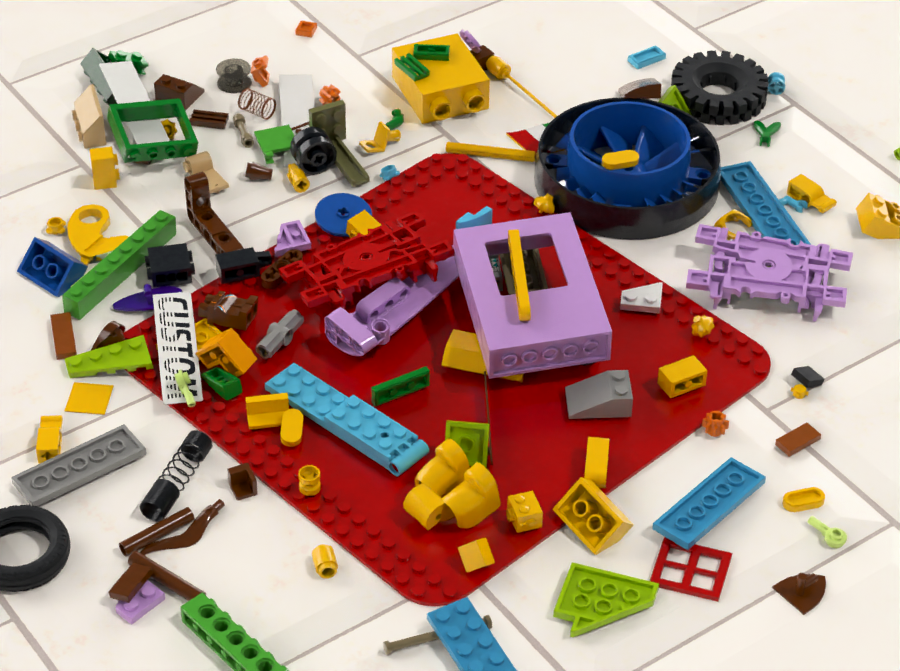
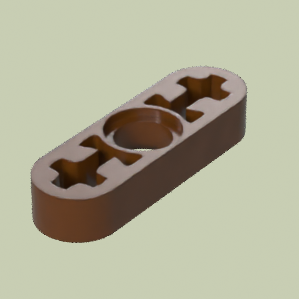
M291 249L283 254L261 274V285L266 289H273L281 284L284 279L280 276L278 268L298 260L303 261L302 252L297 249Z

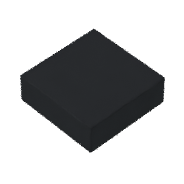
M810 366L794 368L791 373L806 388L820 386L824 382V378Z

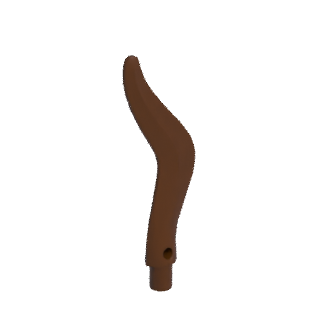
M219 499L213 505H208L183 534L151 543L144 547L140 553L146 555L154 551L185 548L196 544L201 539L209 522L225 506L224 502Z

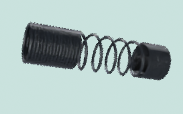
M192 430L188 433L178 448L177 453L169 461L167 468L163 470L162 475L158 477L139 505L140 511L146 518L159 522L166 517L179 498L180 491L184 490V484L189 483V476L194 475V469L199 468V462L205 459L213 446L207 434L198 430ZM182 453L190 461L197 462V467H192L188 462L181 460L179 454ZM174 461H181L186 467L191 468L193 473L187 475L185 471L175 466ZM173 462L174 467H169L170 463ZM174 468L182 475L187 476V482H182L178 477L171 475L169 469ZM164 476H171L176 482L181 483L182 489L179 490L173 482L165 479Z

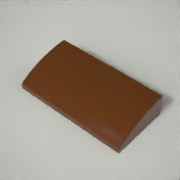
M655 78L640 79L623 85L618 89V92L624 98H661V83Z

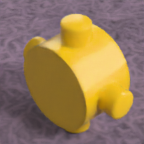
M797 384L794 388H791L793 396L797 399H802L805 395L808 396L809 394L806 391V387L802 384Z

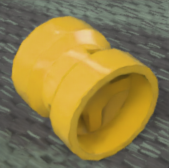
M313 465L303 466L298 474L299 490L306 496L316 495L321 490L320 470Z

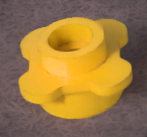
M59 217L50 218L47 222L48 228L46 233H64L66 222Z

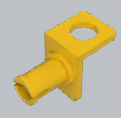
M379 122L374 140L359 141V145L368 153L384 152L387 142L400 141L401 133L399 130L391 131L383 122ZM366 145H372V146H374L375 148H370V147H368V146H366Z

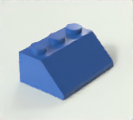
M34 237L17 272L54 296L60 297L84 276L88 266L51 242Z

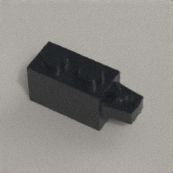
M253 247L215 255L216 270L222 284L260 277V268L272 264L269 251L255 252Z

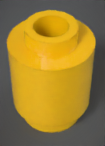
M322 544L317 546L312 551L316 572L322 578H331L337 573L338 568L334 550L330 545Z

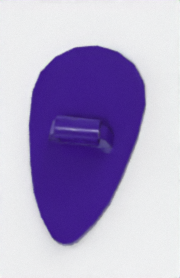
M145 284L144 291L118 300L113 304V309L120 311L154 310L153 295L183 291L174 286H162L152 289L150 284Z

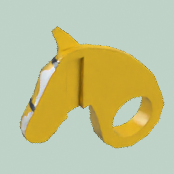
M84 205L76 209L67 226L69 241L74 250L81 256V262L87 266L92 261H102L128 238L126 235L110 238L103 237L102 233L110 225V216L108 210L100 205ZM89 216L101 218L95 223H83L81 221Z

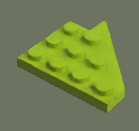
M572 562L554 608L553 617L573 622L570 637L574 638L652 607L659 590V583Z

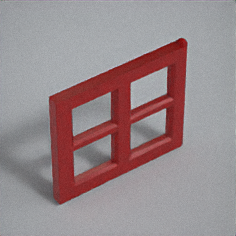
M665 537L650 581L659 583V588L719 602L733 553L696 544L689 550H686ZM670 548L690 552L688 564L685 565L666 560ZM700 555L720 559L718 572L698 568L697 563ZM664 566L684 570L682 583L660 578ZM694 573L716 578L712 590L691 586Z

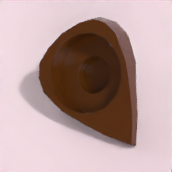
M116 321L108 323L98 335L91 350L126 340L123 334L125 326Z

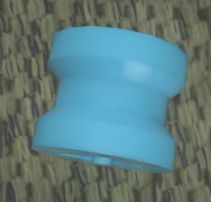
M779 72L771 73L768 76V91L774 95L783 93L785 90L784 75Z

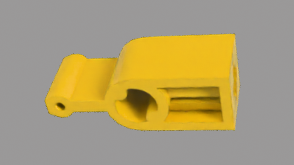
M803 174L796 176L788 182L787 195L797 201L805 200L808 203V207L814 206L819 212L824 213L836 206L837 202L835 199L826 196L820 185Z
M62 415L41 416L36 445L38 463L61 454Z

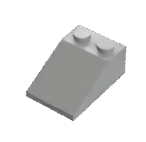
M628 370L605 371L565 387L569 419L632 416L633 395Z

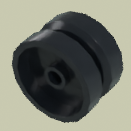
M305 128L299 131L290 143L292 156L297 161L300 169L306 174H321L327 171L336 160V148L326 132L321 128Z

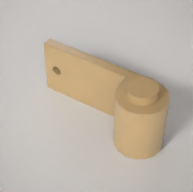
M207 151L185 158L183 167L186 173L193 175L203 171L206 174L210 194L214 192L219 193L220 190L229 188V184L213 169L212 159Z

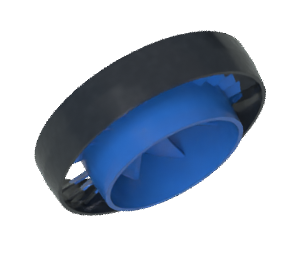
M640 98L599 99L582 103L564 111L555 117L544 129L535 157V187L539 196H545L548 193L554 197V212L556 214L571 212L574 224L588 233L628 240L658 238L689 228L704 218L713 208L718 198L721 181L720 151L714 136L707 127L695 117L676 107ZM636 145L634 151L639 154V163L634 167L608 170L590 161L584 155L602 164V156L594 151V149L609 146L612 152L632 150V146ZM554 146L566 149L567 155L547 152ZM700 152L707 159L712 169L690 167L691 153ZM686 192H694L690 195L686 194Z

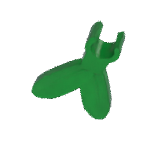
M754 121V128L761 135L760 146H762V143H767V147L770 146V136L781 128V122H774L766 128L762 122Z

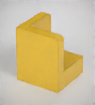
M486 538L458 547L466 572L495 563Z

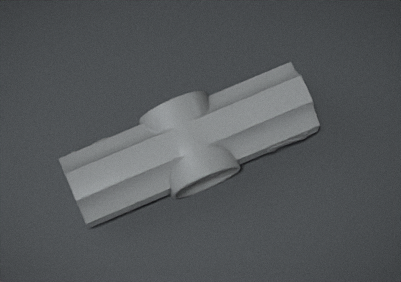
M293 309L278 323L273 322L269 326L267 335L256 346V352L261 358L267 360L282 345L288 346L290 344L293 333L304 322V317L300 312Z

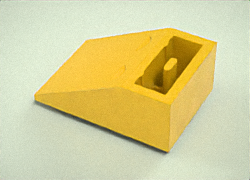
M868 193L856 207L862 233L876 239H900V206L895 202L883 199L879 195Z

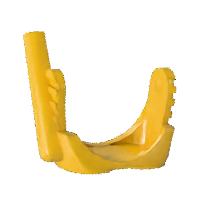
M733 209L718 219L714 227L726 228V222H738L739 220L746 226L751 227L752 221L743 213ZM728 230L727 240L735 239L736 234Z

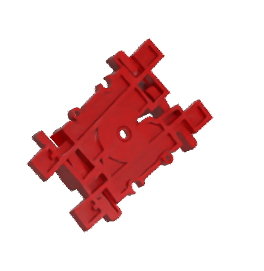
M414 211L396 219V224L390 220L382 223L379 227L368 229L367 235L358 233L357 236L339 243L338 246L329 244L326 246V250L313 254L314 264L307 266L302 260H298L279 268V274L288 284L297 282L301 278L307 280L311 289L300 292V295L308 309L328 302L332 308L336 307L338 309L341 307L345 310L346 302L351 306L354 305L352 293L361 292V286L372 288L375 284L392 280L394 275L397 278H403L407 273L412 281L417 283V276L427 274L433 282H436L438 274L436 262L455 256V251L447 240L427 246L425 242L421 243L420 236L414 231L426 226V222L418 212Z

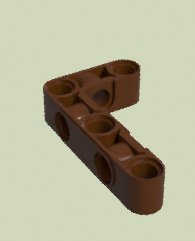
M202 171L185 177L184 186L188 217L216 254L244 249L211 208L209 182L206 174Z

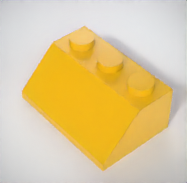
M582 477L579 478L552 509L595 555L619 542L634 526L592 480Z

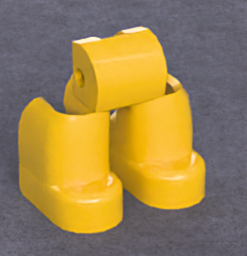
M450 438L436 448V456L417 473L415 478L416 487L407 494L403 503L405 511L412 517H415L427 530L431 529L438 522L449 520L454 516L456 517L458 527L471 528L484 520L501 505L496 481L489 470L478 462L470 467L467 456L462 448Z

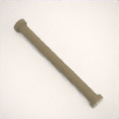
M485 615L483 617V621L485 622L487 627L491 629V617L489 615ZM435 631L393 642L384 641L383 647L386 655L392 654V651L435 641L439 637Z

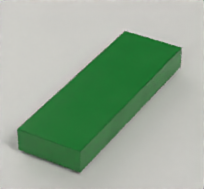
M425 366L371 387L373 405L378 406L430 386V370Z

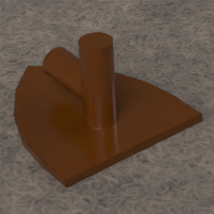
M799 573L778 582L772 588L805 615L815 608L823 598L826 579L823 575Z

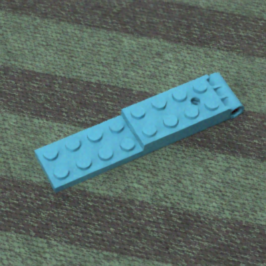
M296 363L291 364L265 383V390L271 394L288 393L289 405L301 411L303 415L385 467L395 476H400L429 453L428 445L423 440L418 439V435L355 395L347 397Z

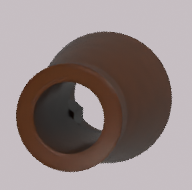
M255 162L247 163L245 177L249 178V180H271L273 169Z

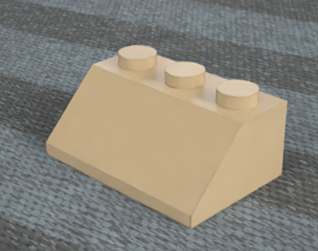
M92 84L74 102L75 110H72L79 142H83L85 149L106 145L103 114L94 84Z

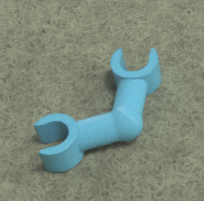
M790 196L779 199L782 205L788 204L799 213H803V207L805 209L808 207V203L805 200L797 201Z

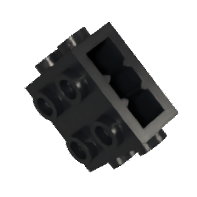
M187 243L147 248L148 256H145V265L148 280H152L153 288L192 283V275H195L194 263H190L193 262L192 251L187 249Z

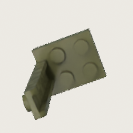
M339 100L309 109V127H318L326 132L337 151L334 163L352 187L370 182L368 173L342 141L346 139L344 101Z

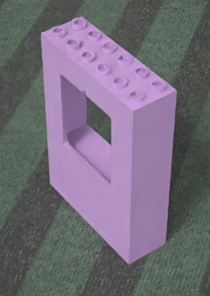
M571 212L454 230V261L489 379L610 360L612 329ZM519 229L522 251L555 246L567 282V286L528 292L531 310L530 321L519 320L516 294L500 295L488 257L490 255L510 253L508 230Z

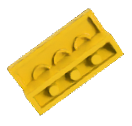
M453 329L445 347L442 366L482 375L486 371L488 376L476 334ZM524 373L498 378L522 382Z

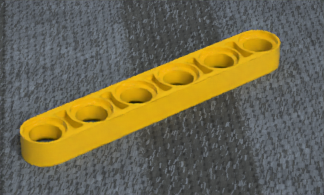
M519 229L508 230V244L519 320L530 321V301Z

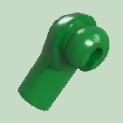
M399 108L392 111V120L385 124L390 130L401 126L404 122V115Z

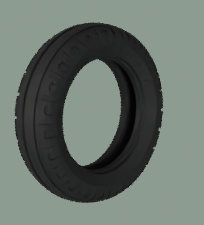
M14 505L0 509V536L17 530H31L44 535L50 542L47 551L31 563L21 566H5L0 564V591L21 592L40 587L42 584L44 585L52 580L64 568L70 553V537L67 528L58 516L44 508L31 505Z

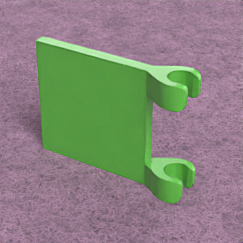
M290 125L254 131L266 164L274 163L273 153L290 150V143L294 137Z

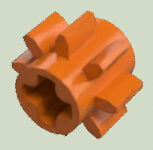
M332 84L324 86L319 92L321 97L319 101L323 105L339 101L341 98L338 94L341 91Z
M712 411L706 414V418H703L702 427H706L705 433L718 437L721 434H725V429L729 427V421L726 420V414L720 411Z

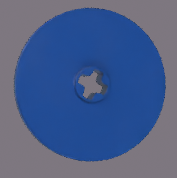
M336 193L326 196L319 201L315 208V220L323 231L331 235L350 237L346 233L347 220L363 210H366L372 216V211L368 203L362 198L349 193Z

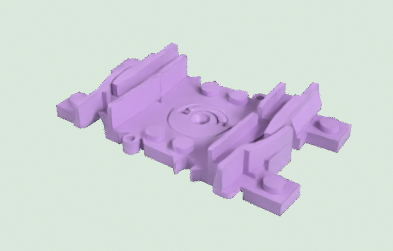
M699 224L695 242L713 246L712 252H714V255L710 254L708 271L688 269L686 288L710 291V298L714 299L713 309H717L722 298L728 299L727 304H730L731 294L741 297L743 292L749 293L750 299L753 297L780 298V302L783 304H788L790 299L798 302L797 312L799 313L801 308L809 309L811 302V308H814L813 321L815 322L822 312L823 305L845 308L847 288L827 286L830 268L850 271L853 257L852 252L831 249L829 252L830 246L822 243L815 246L804 244L803 241H800L798 245H793L790 238L787 240L767 236L761 238V233L758 231L752 232V236L746 232L737 231L736 238L730 241L727 240L729 228Z

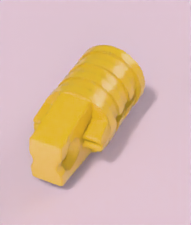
M295 163L288 164L289 173H287V177L293 188L297 192H305L310 186L305 173Z

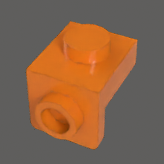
M267 55L256 58L251 65V74L254 80L262 87L268 85L270 74L265 69L268 65Z

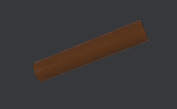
M186 507L120 542L119 548L123 555L127 557L134 551H138L194 521V514L189 507Z

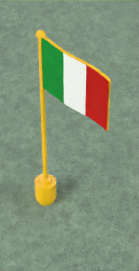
M499 56L488 58L486 67L499 80L510 79L554 118L557 117L553 111L510 76L511 67ZM549 123L521 131L507 132L506 135L524 150L537 153L540 137ZM552 146L547 153H556L566 149Z

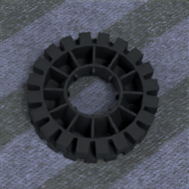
M716 50L707 51V57L702 52L693 54V58L687 56L682 59V62H678L675 65V69L672 72L671 86L676 85L691 112V116L695 118L701 116L700 122L709 124L711 119H715V125H724V121L727 119L730 125L739 124V118L743 122L749 121L752 116L756 117L759 115L761 109H764L766 105L769 82L767 73L764 74V69L760 65L756 66V62L750 58L744 61V55L738 53L731 58V52L722 51L721 56H717ZM710 85H723L735 92L719 95L709 93L703 88Z

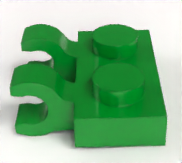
M122 50L109 52L108 57L112 63L132 61L137 73L146 75L144 68L146 69L149 64L141 53H131Z

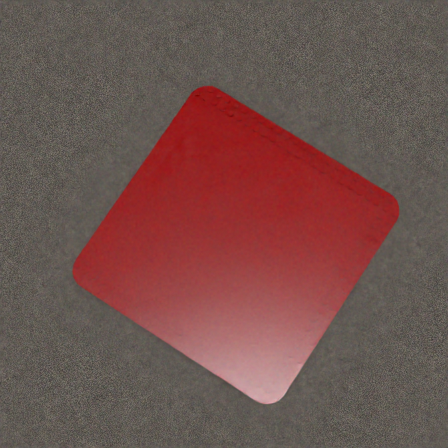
M435 153L404 170L398 176L391 178V180H387L359 196L368 203L372 211V217L381 225L390 220L396 224V219L414 211L418 212L425 219L426 226L414 232L420 236L421 243L425 242L427 246L447 240L451 246L454 245L456 221L467 212L475 215L486 206L492 208V224L556 214L555 212L553 214L545 212L540 214V209L534 205L535 198L466 154ZM316 222L304 228L311 242V249L301 251L303 262L307 266L314 264L313 254L326 250V246L329 244L338 246L339 243L350 239V237L331 235L323 231ZM575 225L612 329L610 360L599 361L586 366L574 365L524 373L522 382L502 378L489 379V376L486 375L493 465H491L490 455L487 456L486 468L496 481L501 505L484 520L471 528L458 527L456 517L454 516L449 520L438 522L431 529L427 530L403 508L405 497L416 487L415 478L417 473L436 456V448L445 441L447 420L488 424L484 375L442 366L445 347L453 329L476 334L459 277L417 315L392 334L387 344L377 345L363 356L349 355L335 347L327 339L324 318L335 311L336 307L332 308L328 302H325L317 307L308 309L300 295V292L311 289L310 284L305 278L290 284L284 280L276 288L266 289L261 285V274L271 265L260 268V277L222 284L220 278H217L191 293L194 324L205 318L198 316V307L200 303H204L207 294L216 296L219 291H224L225 295L233 294L237 298L248 299L250 295L258 296L257 315L247 330L232 328L246 346L252 350L257 360L244 374L237 377L241 381L243 392L229 400L222 398L201 378V374L217 366L223 370L224 368L218 364L207 369L200 360L199 369L203 401H196L194 407H188L187 402L167 405L199 431L207 434L211 441L238 463H248L254 476L403 597L420 605L446 606L470 595L566 525L552 509L580 477L585 478L588 437L610 438L606 488H599L607 496L701 428L703 418H706L707 413L712 411L723 412L764 382L769 375L771 361L762 345ZM277 244L265 250L270 252L272 264L281 257H275L274 249ZM555 246L538 248L548 289L567 286ZM499 256L500 269H501V272H502V285H503V291H499V292H500V295L505 296V295H508V291H507V287H506V283H505V278H504V274H503V269H502V265H501V260H500V256ZM406 273V276H405V277L399 278V279H400L401 281H403L404 279H406V278L408 277L407 273ZM389 280L375 284L372 288L361 286V292L352 293L354 305L351 306L346 302L345 310L349 314L355 312L359 301ZM659 282L663 283L660 313L620 310L623 290ZM293 309L299 311L304 317V322L293 333L290 344L288 346L282 345L267 360L261 358L256 352V346L267 335L269 326L273 322L278 323L289 311ZM154 314L123 334L126 340L144 335L154 369L146 370V367L136 368V371L128 373L163 401L159 356L156 349L157 335ZM697 315L712 317L715 326L710 334L702 338L694 336L692 333L693 329L691 326L694 323V317ZM213 324L221 332L230 329V327ZM694 355L707 369L706 385L670 398L657 383L659 368ZM296 363L347 397L355 395L418 435V439L423 440L428 445L429 453L400 476H395L388 469L305 415H303L301 442L297 446L288 447L281 442V426L249 429L246 397L270 395L271 393L265 390V383L291 364ZM425 366L430 370V386L381 405H373L371 387ZM628 370L633 395L631 417L569 419L565 387L605 371ZM313 465L320 470L321 490L316 495L306 496L299 490L298 474L303 466ZM533 491L543 512L542 527L517 533L513 523L508 521L506 515L508 496ZM486 538L495 563L466 572L458 547Z

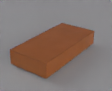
M806 422L776 439L775 445L790 457L821 440V433Z

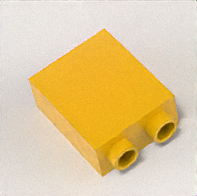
M458 33L392 48V77L422 124L489 109L490 79ZM414 44L450 45L449 61L418 60L430 70V76L413 81L394 64V59L396 58L400 60L401 56L406 57L408 53L413 56Z

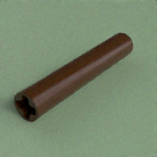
M134 551L129 556V565L136 563L152 567L153 574L150 578L186 600L190 601L201 593L206 595L198 587L140 552Z

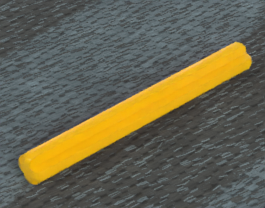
M456 142L446 143L447 153L535 162L536 157L535 151Z

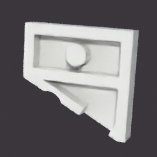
M659 282L623 290L620 310L660 313L663 283Z

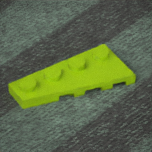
M144 335L65 358L70 378L95 376L98 372L112 374L116 373V370L127 369L130 372L136 371V368L146 367V370L154 369Z

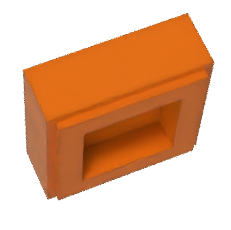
M301 20L295 30L296 35L313 37L317 29V23Z

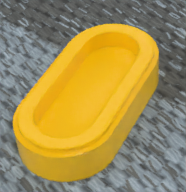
M633 150L611 152L602 156V166L608 170L634 167L639 163V154Z
M288 409L282 415L280 439L284 445L294 447L302 440L303 414L297 409Z
M816 487L790 491L784 495L782 504L790 512L819 508L824 504L825 493Z

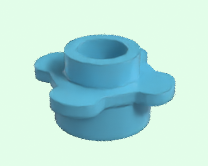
M387 165L381 169L380 177H383V180L386 181L391 180V178L398 176L400 171H397L395 165Z

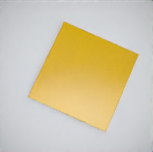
M74 382L65 412L105 415L114 385Z

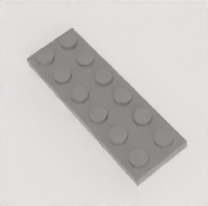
M123 424L12 476V484L29 505L40 506L146 455V448L128 427Z

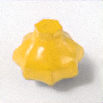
M168 119L161 121L169 139H174L175 134L178 132L175 123Z
M547 193L545 196L535 198L534 205L540 209V214L542 212L554 213L555 205L552 195Z
M705 315L694 317V323L691 326L693 335L701 338L710 334L711 330L715 327L713 318Z

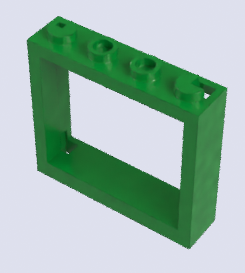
M180 98L109 104L107 119L124 163L181 158L197 154L198 140ZM176 117L186 140L130 145L122 122Z

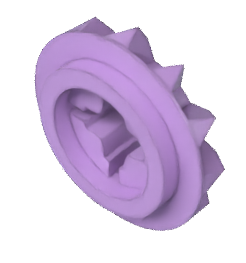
M462 29L459 32L460 37L475 53L480 52L481 49L479 47L481 45L468 30Z

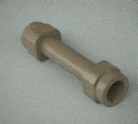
M235 114L233 121L235 127L241 133L242 144L246 148L252 147L254 144L253 137L245 127L244 116L242 114Z

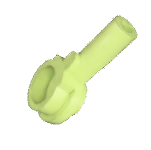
M178 370L179 373L174 374L182 395L184 394L188 407H194L196 402L192 392L189 391L188 384L191 383L187 372L183 373L182 370Z
M814 516L808 519V523L825 536L824 540L828 546L840 548L846 543L847 535L843 530L829 528Z

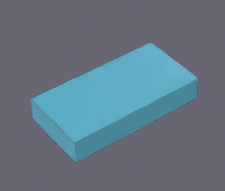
M655 45L629 55L627 61L636 69H640L666 59V53Z

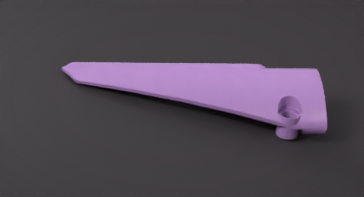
M454 256L447 260L436 262L438 266L436 282H433L427 274L417 276V283H414L409 276L403 281L394 277L359 301L355 312L349 314L346 310L339 307L324 318L327 339L335 347L352 356H363L377 345L387 344L392 334L417 315L459 277Z

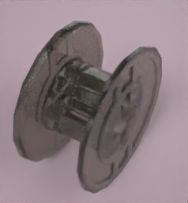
M235 58L220 62L216 67V72L220 76L217 81L218 88L221 91L233 94L241 93L244 89L250 88L252 80L248 76L251 71L250 64L247 61Z

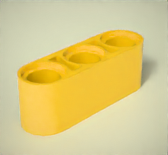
M588 437L585 479L592 480L599 488H606L610 438Z

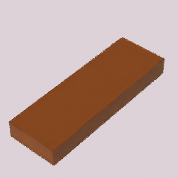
M70 312L50 315L57 360L77 355Z

